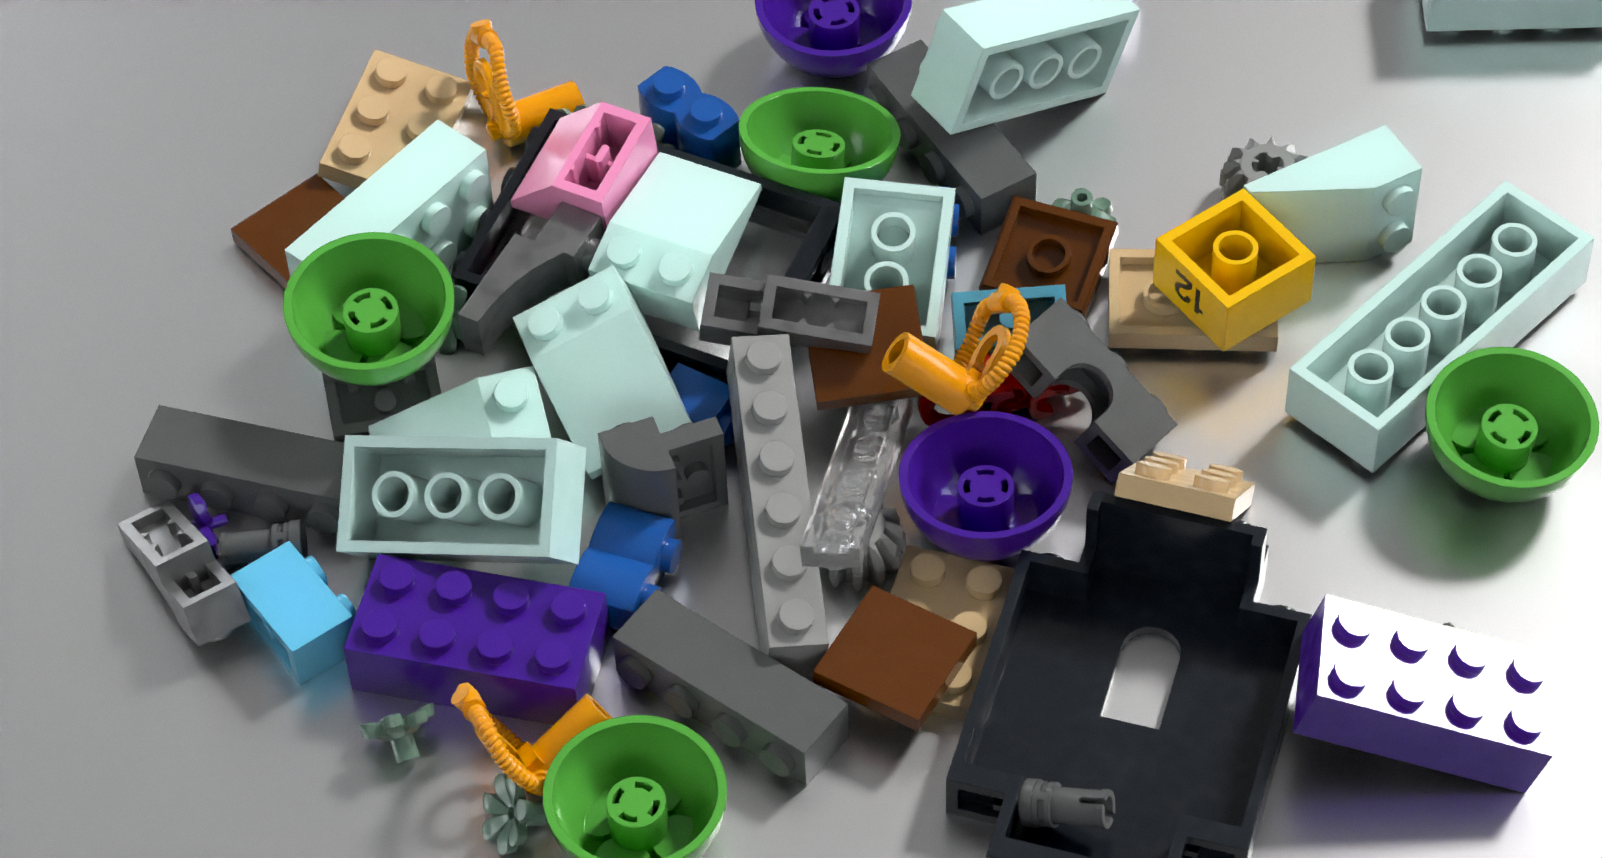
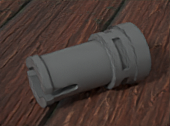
M290 520L284 524L275 523L272 524L270 529L233 533L222 532L220 534V553L225 570L232 569V567L247 566L288 541L292 543L305 559L308 557V542L303 520Z
M1027 778L1022 785L1019 796V818L1023 827L1056 828L1059 824L1109 829L1113 823L1112 817L1105 816V813L1115 814V796L1111 789L1096 790L1062 787L1059 782H1047L1034 778Z

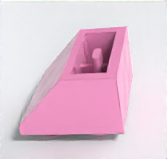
M599 102L561 117L512 197V207L549 220L563 201L601 216L604 234L612 217L658 155L651 118L605 102Z

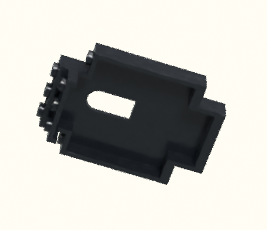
M1092 490L1086 512L1085 545L1079 562L1064 559L1053 553L1040 554L1021 550L946 777V813L996 824L986 858L1252 857L1297 690L1301 635L1312 617V614L1299 612L1285 605L1259 603L1265 583L1269 546L1266 545L1267 528L1254 526L1242 520L1234 519L1232 522ZM1144 634H1155L1169 639L1177 647L1180 654V660L1159 729L1102 716L1123 648L1134 637ZM1027 778H1034L1047 782H1059L1062 787L1096 790L1111 789L1115 796V814L1105 813V816L1112 817L1113 823L1109 829L1059 824L1056 828L1023 827L1019 818V796L1022 785Z

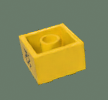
M1243 188L1156 238L1153 284L1224 352L1311 301L1316 256Z

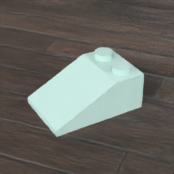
M1383 125L1245 184L1244 189L1316 256L1315 263L1367 261L1386 252H1395L1406 243L1412 241L1422 167L1386 125Z
M659 152L610 220L588 268L590 277L614 265L635 296L642 313L700 331L709 274L713 272L725 275L762 191L761 184Z
M845 177L829 284L864 291L914 284L923 342L938 351L956 188Z
M614 265L513 317L530 360L570 440L574 444L587 448L585 469L591 479L602 475L597 433L613 429L622 423H633L652 416L660 433L673 430L685 423H691L640 306Z
M534 366L475 378L368 426L369 433L373 436L551 438Z

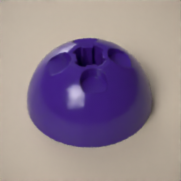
M755 0L758 23L770 47L781 59L797 70L823 78H844L867 71L868 63L890 54L899 44L907 29L912 8V0Z
M996 411L962 413L932 424L918 434L906 448L900 461L898 474L904 506L911 520L921 533L944 551L961 558L977 561L1007 559L1019 555L1021 550H1029L1040 543L1055 528L1064 514L1073 483L1071 459L1063 444L1054 434L1027 418Z

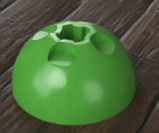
M826 87L791 88L765 95L750 104L739 120L740 147L751 174L839 203L842 200L845 177L883 181L895 161L901 137L896 119L883 106L862 95Z
M385 232L351 234L319 247L308 255L292 273L283 298L284 320L288 332L300 353L315 368L331 378L362 386L393 383L421 369L432 359L444 343L450 330L454 313L453 282L440 258L426 246L415 240Z
M1489 347L1466 353L1451 361L1440 371L1428 392L1425 424L1429 444L1434 456L1444 471L1456 483L1469 492L1488 500L1504 503L1529 502L1559 491L1582 471L1591 458L1598 441L1599 416L1594 400L1587 388L1565 366L1534 351L1514 347Z
M630 715L611 718L581 731L568 741L555 756L547 771L543 786V807L547 823L558 845L569 858H700L709 848L720 829L727 802L725 771L718 755L710 744L698 733L683 724L650 715Z

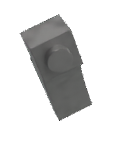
M562 201L535 241L514 234L458 313L464 348L484 356L494 342L514 323L513 317L534 307L551 295L587 279L589 276L588 268L604 235L601 216Z
M710 272L698 340L730 346L731 337L789 334L790 346L829 348L870 354L881 293L767 274L765 282Z
M169 499L117 524L124 543L152 578L175 614L178 624L198 647L207 642L225 639L234 632L235 628L251 621L237 582L215 560L208 540Z

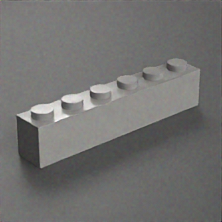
M789 334L731 337L726 374L759 648L762 653L803 677L813 676V670L828 650L829 639Z

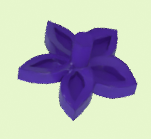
M198 493L187 495L189 509L193 518L191 523L208 540L215 560L219 559V540L215 536L213 529L229 524L226 514L211 518L204 499Z

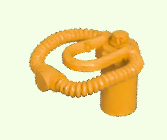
M490 19L476 21L470 25L471 29L467 33L464 44L466 75L469 85H471V90H474L473 94L477 95L475 99L488 119L486 128L491 140L501 139L508 147L520 145L526 142L533 127L541 125L550 108L554 110L566 108L574 113L576 106L585 105L583 97L574 81H568L513 101L514 97L511 96L512 92L509 91V81L506 80L508 76L505 74L507 70L504 63V49L497 33L492 28ZM479 47L487 50L490 65L485 58L479 59Z
M1001 283L996 292L991 293L990 296L981 300L977 305L970 322L971 327L967 329L969 333L965 334L966 338L963 339V344L960 345V349L953 360L910 333L904 332L895 338L886 351L882 361V371L951 414L960 415L967 409L975 412L980 409L987 396L1004 382L1005 378L1009 375L1008 372H1012V367L1016 366V362L1020 360L1030 330V310L1028 309L1027 301L1020 295L1021 292L1008 284ZM1012 313L1014 320L1012 336L1009 329L1002 325H997L989 330L981 340L978 339L982 337L981 333L984 332L986 323L992 314ZM997 342L991 357L986 361V366L983 365L988 352Z
M469 683L459 684L451 698V703L462 712L466 720L472 722L475 734L484 747L488 749L487 752L491 754V758L495 759V764L498 765L504 774H507V778H511L512 782H516L528 794L540 797L543 796V786L547 771L561 748L581 731L612 718L595 699L585 694L532 745L528 741H521L520 737H516V733H511V729L497 720V717H493L489 710L486 709V705L478 691Z

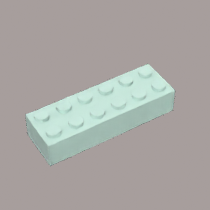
M1505 180L1289 368L1285 412L1374 473L1426 426L1425 408L1428 392L1434 379L1445 366L1456 358L1478 349L1514 347L1586 282L1594 237Z

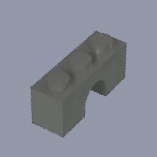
M1062 298L1057 300L1030 324L1023 354L1020 360L1016 362V366L1012 367V372L1010 373L1034 399L1051 386L1059 384L1072 386L1084 394L1091 406L1092 420L1090 426L1074 443L1113 484L1118 479L1119 472L1140 460L1178 424L1168 414L1164 403L1157 396L1149 393L1129 372V368L1123 358L1117 353L1110 351L1091 330L1086 318L1080 312L1072 309Z

